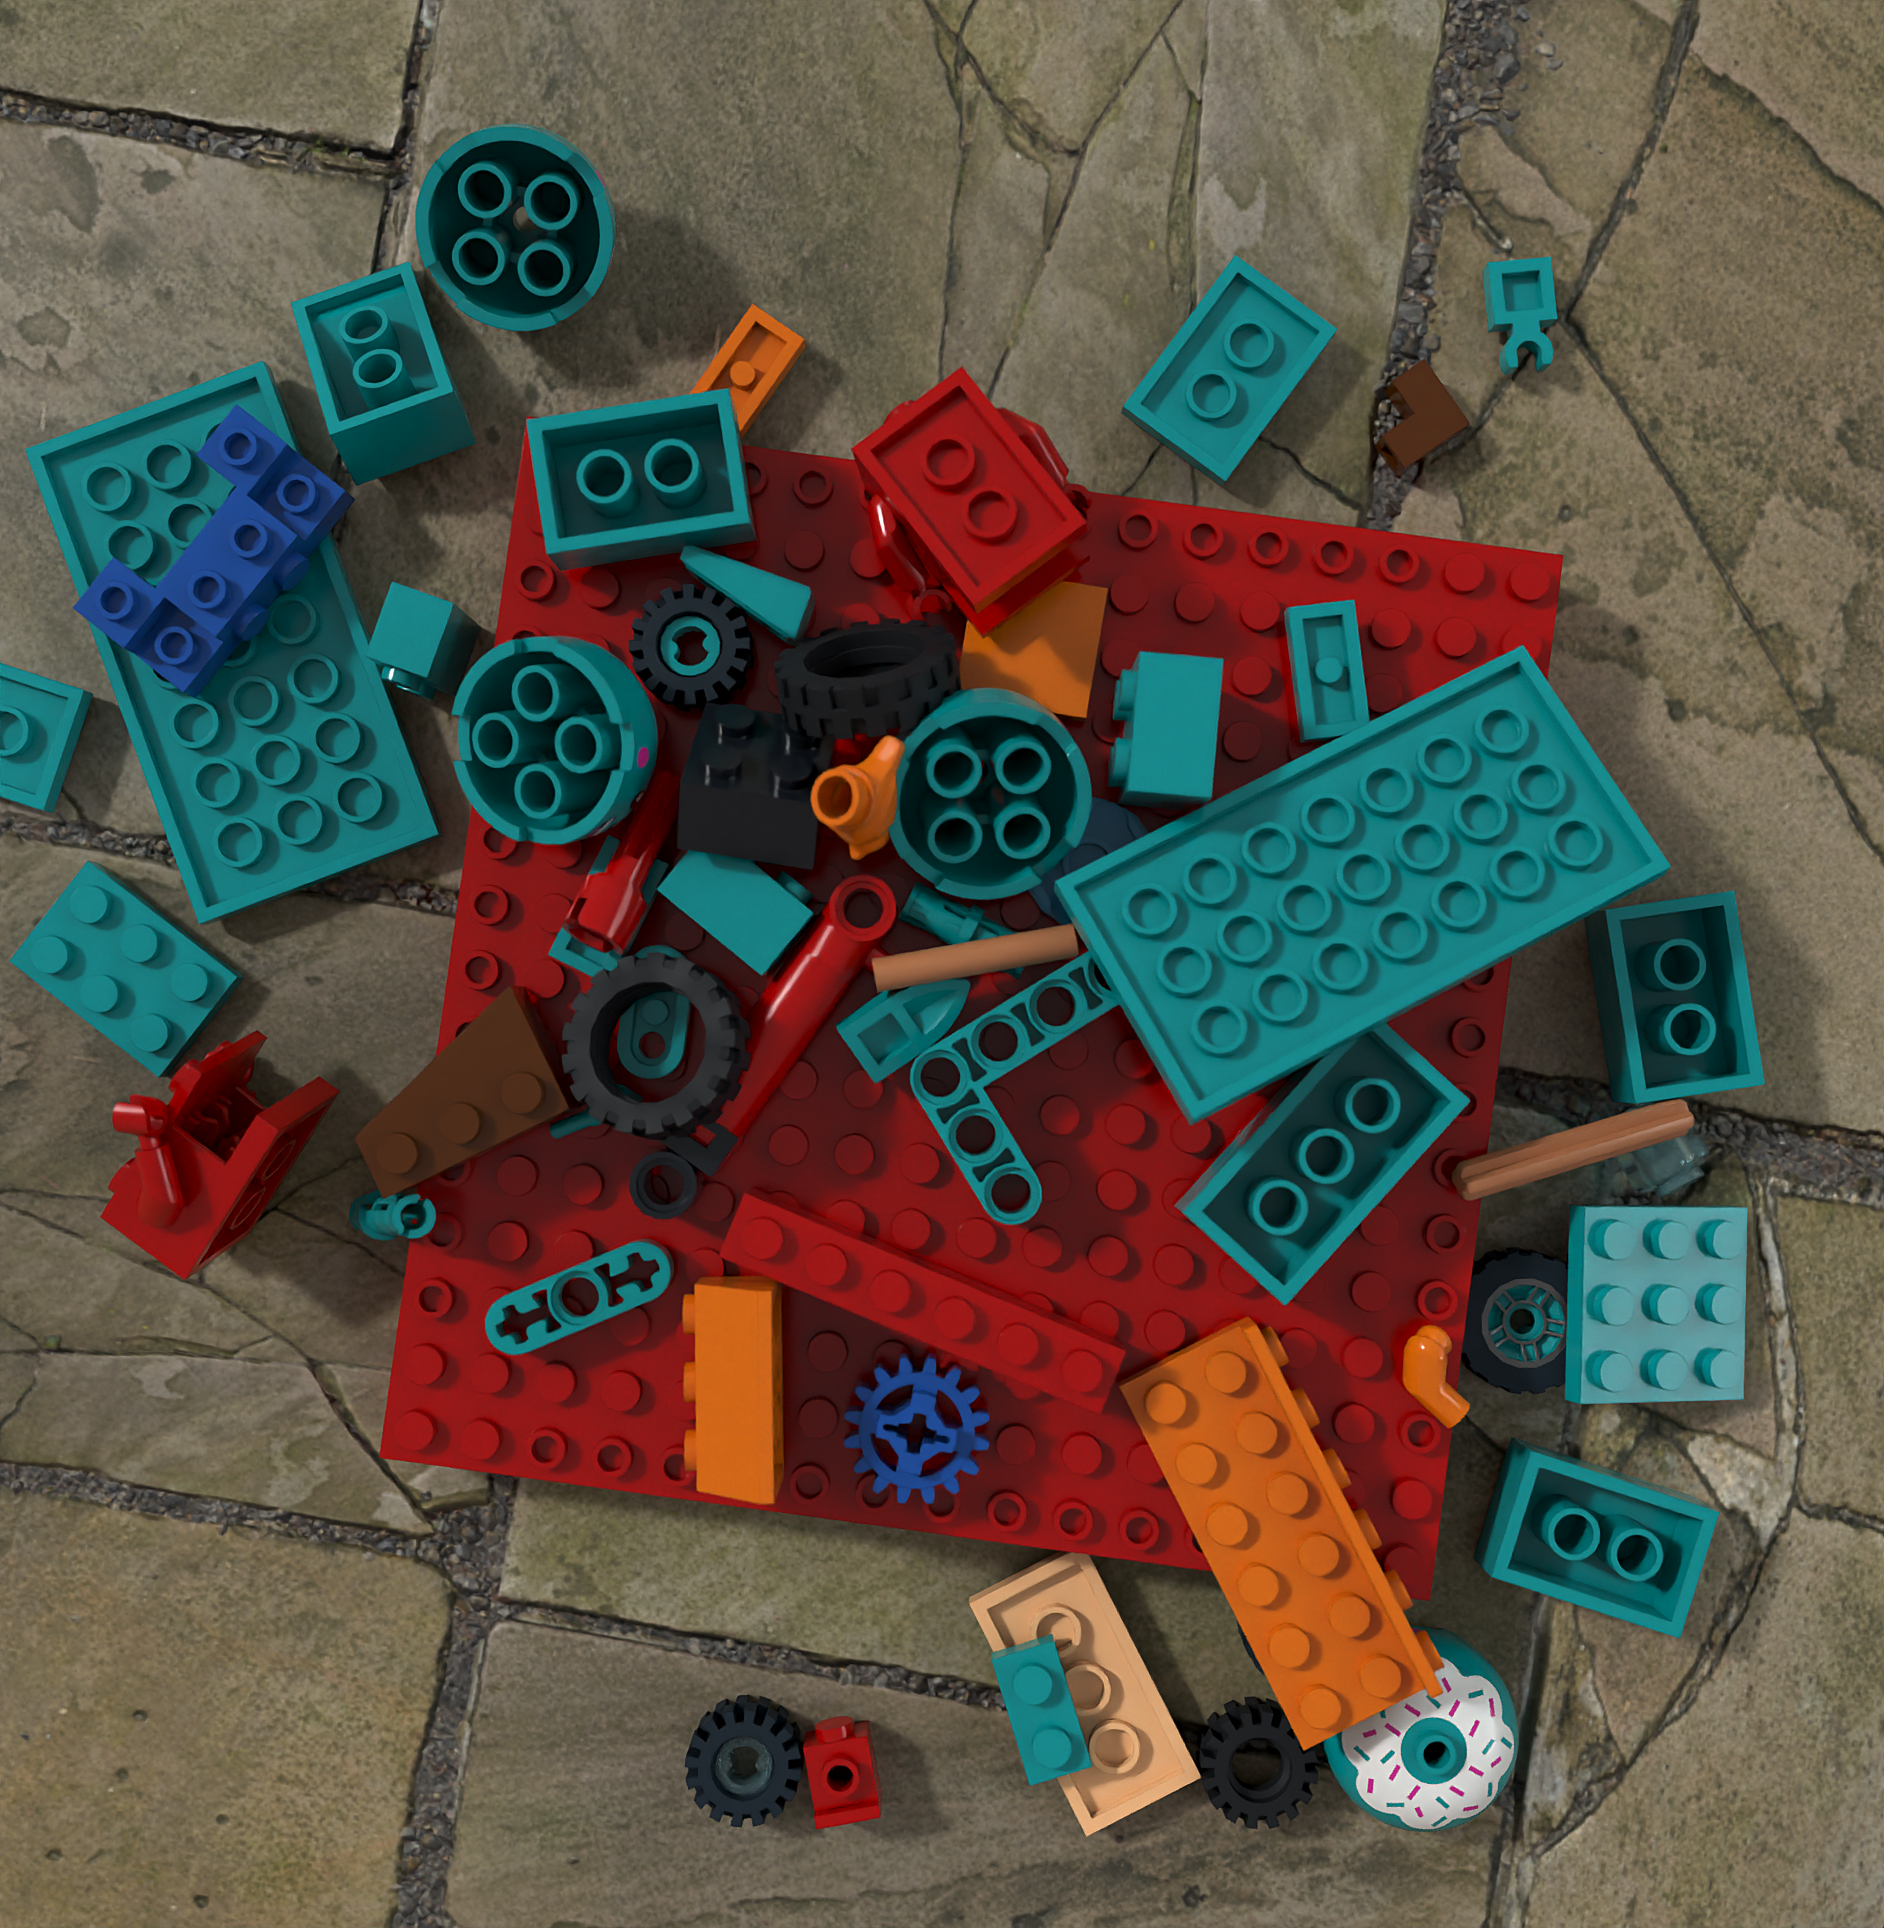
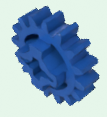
M903 1353L900 1356L899 1371L891 1373L881 1362L878 1363L874 1368L878 1384L873 1387L868 1383L859 1381L855 1386L854 1392L864 1402V1405L847 1406L844 1419L859 1425V1429L845 1435V1448H862L863 1451L854 1462L853 1469L857 1474L866 1472L871 1468L876 1471L872 1490L876 1493L885 1489L889 1482L897 1485L898 1503L905 1504L910 1496L911 1489H921L926 1504L934 1503L935 1486L941 1483L952 1494H956L960 1491L956 1473L961 1469L966 1473L976 1476L979 1471V1463L970 1454L971 1450L979 1451L988 1450L989 1437L975 1431L976 1426L990 1421L988 1408H972L970 1405L980 1394L979 1386L977 1383H973L960 1388L957 1383L961 1375V1367L956 1363L948 1368L944 1374L936 1371V1354H928L923 1368H913L912 1360L908 1353ZM913 1384L912 1394L895 1405L887 1403L878 1405L893 1390ZM938 1389L954 1402L959 1410L962 1422H957L956 1418L944 1415L936 1403ZM914 1413L925 1415L927 1428L935 1431L923 1432L920 1442L908 1440V1429L899 1425V1423L910 1424ZM872 1433L876 1434V1438L889 1441L898 1455L896 1466L889 1462L878 1450ZM942 1451L952 1454L941 1465L921 1471L923 1462L938 1452Z

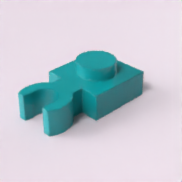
M1551 256L1488 262L1482 270L1488 333L1507 331L1508 341L1502 347L1499 355V365L1503 374L1510 375L1518 368L1517 349L1521 348L1528 349L1534 354L1537 372L1545 371L1552 362L1553 347L1549 338L1540 331V328L1551 327L1557 320Z

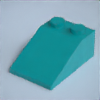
M410 261L291 302L329 435L356 486L477 444L457 385Z

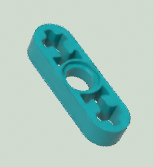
M638 1239L524 1286L501 1297L490 1307L485 1319L487 1337L499 1351L510 1355H520L657 1298L670 1285L674 1276L673 1258L667 1248L661 1243L651 1239ZM639 1252L644 1261L655 1259L659 1264L660 1270L651 1276L653 1287L645 1288L641 1280H633L616 1289L624 1300L614 1303L611 1282L599 1266L608 1263L610 1265V1276L612 1277L626 1271L634 1264L632 1253ZM582 1277L590 1280L596 1286L599 1293V1301L592 1313L576 1315L565 1307L562 1300V1291L568 1280ZM546 1289L549 1310L553 1317L561 1324V1327L557 1329L552 1328L550 1315L536 1321L526 1329L528 1339L522 1340L521 1335L517 1331L506 1333L502 1322L511 1316L508 1305L514 1304L519 1313L529 1312L545 1304V1301L538 1295V1291Z

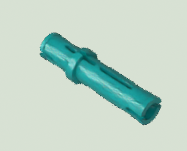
M379 1189L368 1194H363L353 1201L349 1210V1221L354 1229L357 1231L361 1229L363 1234L371 1239L386 1241L398 1236H406L413 1239L420 1238L429 1233L434 1226L436 1213L431 1201L427 1198L420 1200V1195L400 1194L383 1199ZM372 1206L371 1210H366L365 1208ZM411 1220L418 1221L416 1224H410Z

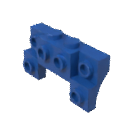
M237 404L196 454L236 486V488L164 578L154 587L125 563L113 557L73 606L74 610L122 648L134 653L180 691L194 698L200 694L241 641L251 640L262 630L269 618V611L267 610L282 590H291L303 579L310 565L308 558L355 501L342 487Z

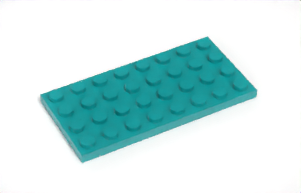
M264 361L25 449L79 599L113 557L125 563L154 587L164 578L236 488V486L196 455L236 404L303 457L272 370ZM331 530L308 558L310 565L303 579L291 590H282L267 609L269 611V618L262 630L251 640L241 641L196 698L180 691L138 656L122 648L88 621L198 923L202 925L215 923L444 837L388 683L380 678L383 671L382 667L365 656L371 637Z
M1521 645L1056 880L1054 892L1191 1126L1661 878L1671 868V865L1524 645Z

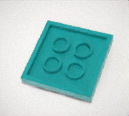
M1569 1204L1565 1400L1578 1404L1744 1400L1748 1207L1732 1205Z

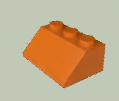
M766 1276L701 1277L694 1284L695 1294H685L683 1300L684 1335H695V1362H685L684 1400L685 1403H696V1429L686 1430L685 1469L686 1471H697V1491L757 1504H774L784 1478L782 1283Z

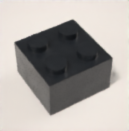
M706 702L680 781L677 848L813 870L824 823L817 818L813 811L811 794L818 777L825 771L835 768L838 739H835L834 734H827L822 738L809 736L806 729L797 732L789 727L788 721L785 722L783 720L782 714L753 710L740 704L721 705Z

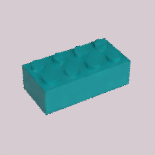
M1384 1023L1299 1068L1174 1206L1272 1296L1286 1306L1471 1100Z

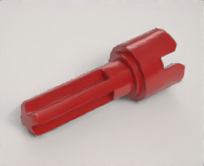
M659 771L655 774L605 871L587 875L562 923L563 929L576 940L605 954L615 948L616 953L622 956L648 906L640 890L678 816L681 777L667 771Z

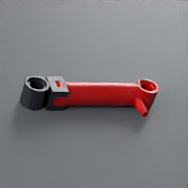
M857 874L844 879L834 889L826 906L744 1018L748 1020L751 1039H745V1050L751 1053L748 1072L741 1071L737 1083L743 1086L733 1102L730 1100L725 1102L720 1108L723 1114L710 1125L701 1123L695 1127L696 1133L682 1138L669 1136L666 1137V1140H659L668 1148L645 1156L635 1165L630 1176L629 1192L633 1203L642 1213L655 1219H670L681 1215L698 1201L704 1186L703 1172L709 1177L719 1172L745 1136L743 1134L861 970L865 968L874 975L872 959L891 956L889 952L879 945L892 931L897 921L898 906L892 890L883 880L872 875ZM859 892H871L877 895L883 904V913L880 920L869 928L854 927L847 921L845 916V906L848 900ZM659 1165H670L681 1173L684 1180V1190L679 1199L665 1201L653 1192L651 1175Z

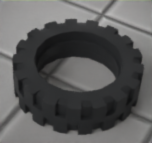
M882 619L880 624L869 625L868 621L850 623L851 628L839 630L837 627L826 629L820 631L819 637L812 638L808 636L797 641L795 649L786 648L779 655L780 661H775L774 663L783 720L785 722L788 721L791 729L797 732L806 729L807 735L819 738L827 734H834L835 739H853L855 734L867 733L868 737L887 735L886 730L897 727L901 731L919 726L918 721L937 709L945 697L962 690L954 636L951 633L946 634V629L936 624L927 627V622L921 620L900 623V619Z
M659 952L647 953V957L642 959L634 955L624 957L616 961L618 964L617 968L611 971L602 969L590 980L593 986L586 994L580 992L571 1006L576 1012L572 1023L565 1022L562 1040L568 1042V1054L562 1055L564 1073L571 1075L574 1084L569 1087L577 1101L588 1106L590 1109L588 1113L594 1119L613 1127L615 1130L650 1140H666V1137L669 1136L682 1138L696 1133L695 1127L701 1123L710 1125L723 1114L720 1108L727 1100L733 1102L743 1086L737 1082L741 1071L748 1072L751 1053L745 1050V1039H751L748 1020L741 1017L739 1009L743 1007L736 995L724 986V982L695 963L679 956L674 958ZM656 992H675L687 997L700 1011L706 1029L705 1055L695 1077L677 1095L660 1102H639L626 1096L615 1084L609 1065L610 1038L619 1018L637 1000Z

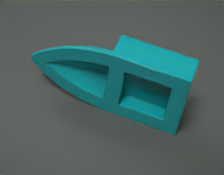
M956 978L906 987L896 993L893 990L883 991L835 1025L874 1083L877 1084L927 1050L948 1031L965 1004L970 983L967 979Z

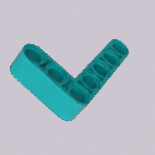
M1089 951L928 1048L915 1059L910 1070V1084L921 1106L986 1212L994 1220L1003 1224L1017 1225L1028 1221L1037 1212L1042 1202V1188L1036 1174L983 1087L1119 1004L1113 992L1103 988L1097 982L1094 975L1096 963ZM1050 987L1065 990L1073 1001V1013L1070 1019L1060 1026H1050L1044 1023L1036 1010L1039 995ZM993 1022H1002L1009 1025L1017 1038V1046L1014 1053L1008 1059L1002 1061L987 1059L981 1053L978 1046V1039L982 1029ZM936 1057H945L952 1060L958 1066L960 1072V1082L957 1088L945 1096H935L929 1093L921 1082L923 1066L930 1059ZM972 1115H980L987 1118L995 1129V1137L991 1146L979 1153H970L964 1150L956 1139V1129L959 1123ZM1008 1173L1024 1177L1030 1187L1027 1201L1021 1207L1014 1210H1005L997 1206L991 1197V1189L994 1182L1000 1176Z

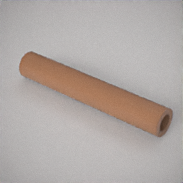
M1073 924L874 958L872 959L877 992L1075 958L1079 957L1074 926Z

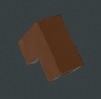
M1425 359L1392 380L1384 393L1404 421L1382 435L1375 447L1398 478L1456 438L1470 424Z

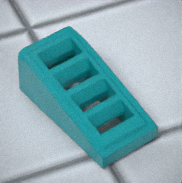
M690 544L688 547L684 546L680 560L692 577L703 585L717 590L724 599L728 597L740 611L787 644L795 646L797 641L804 638L816 604L810 587Z

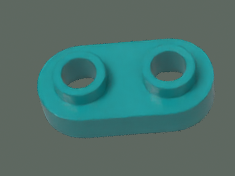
M664 945L649 946L634 955L642 959L647 957V953L659 952L674 958L679 956L687 959L681 952ZM656 992L637 1000L620 1017L617 1052L620 1061L629 1072L641 1078L656 1079L671 1074L679 1067L686 1053L692 1002L687 997L675 992ZM651 1032L660 1034L665 1041V1050L657 1058L647 1057L641 1047L643 1038Z

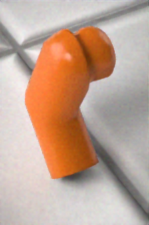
M1427 1325L1421 1327L1416 1335L1411 1336L1406 1343L1402 1380L1406 1390L1447 1428H1452L1467 1414L1470 1403L1445 1381L1447 1354L1452 1348L1449 1335L1440 1327Z

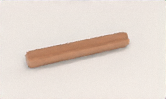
M1668 1099L1459 1162L1456 1169L1452 1171V1181L1457 1187L1459 1196L1462 1199L1471 1201L1684 1136L1694 1126V1115L1689 1111L1688 1105L1683 1099Z

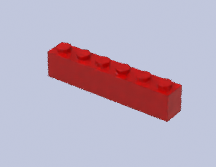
M752 1187L743 1195L718 1256L1098 1415H1101L1126 1354V1350L1119 1339Z

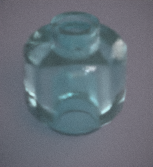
M1654 1102L1640 1103L1626 1112L1652 1105ZM1693 1126L1684 1136L1615 1156L1630 1184L1637 1192L1650 1193L1654 1191L1657 1198L1662 1199L1705 1176L1700 1167L1707 1161L1709 1151L1699 1132Z

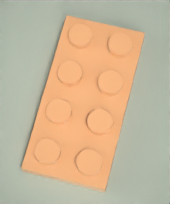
M1059 1551L969 1597V1604L993 1652L1053 1634L1092 1763L1090 1768L1057 1777L1086 1837L1201 1778L1199 1769L1091 1555Z

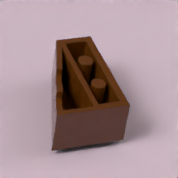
M509 985L389 1102L354 1139L383 1199L403 1194L581 1107L582 1104L577 1101L569 1087L572 1083L568 1075L564 1073L561 1060L526 988Z

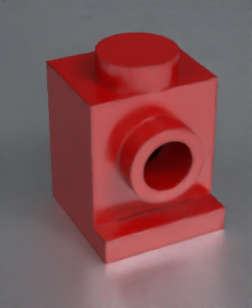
M839 1716L817 1723L814 1726L815 1730L806 1732L803 1745L815 1812L816 1830L881 1818L882 1791L869 1720L853 1723L851 1717ZM843 1765L848 1767L853 1775L832 1779L829 1771L834 1766Z

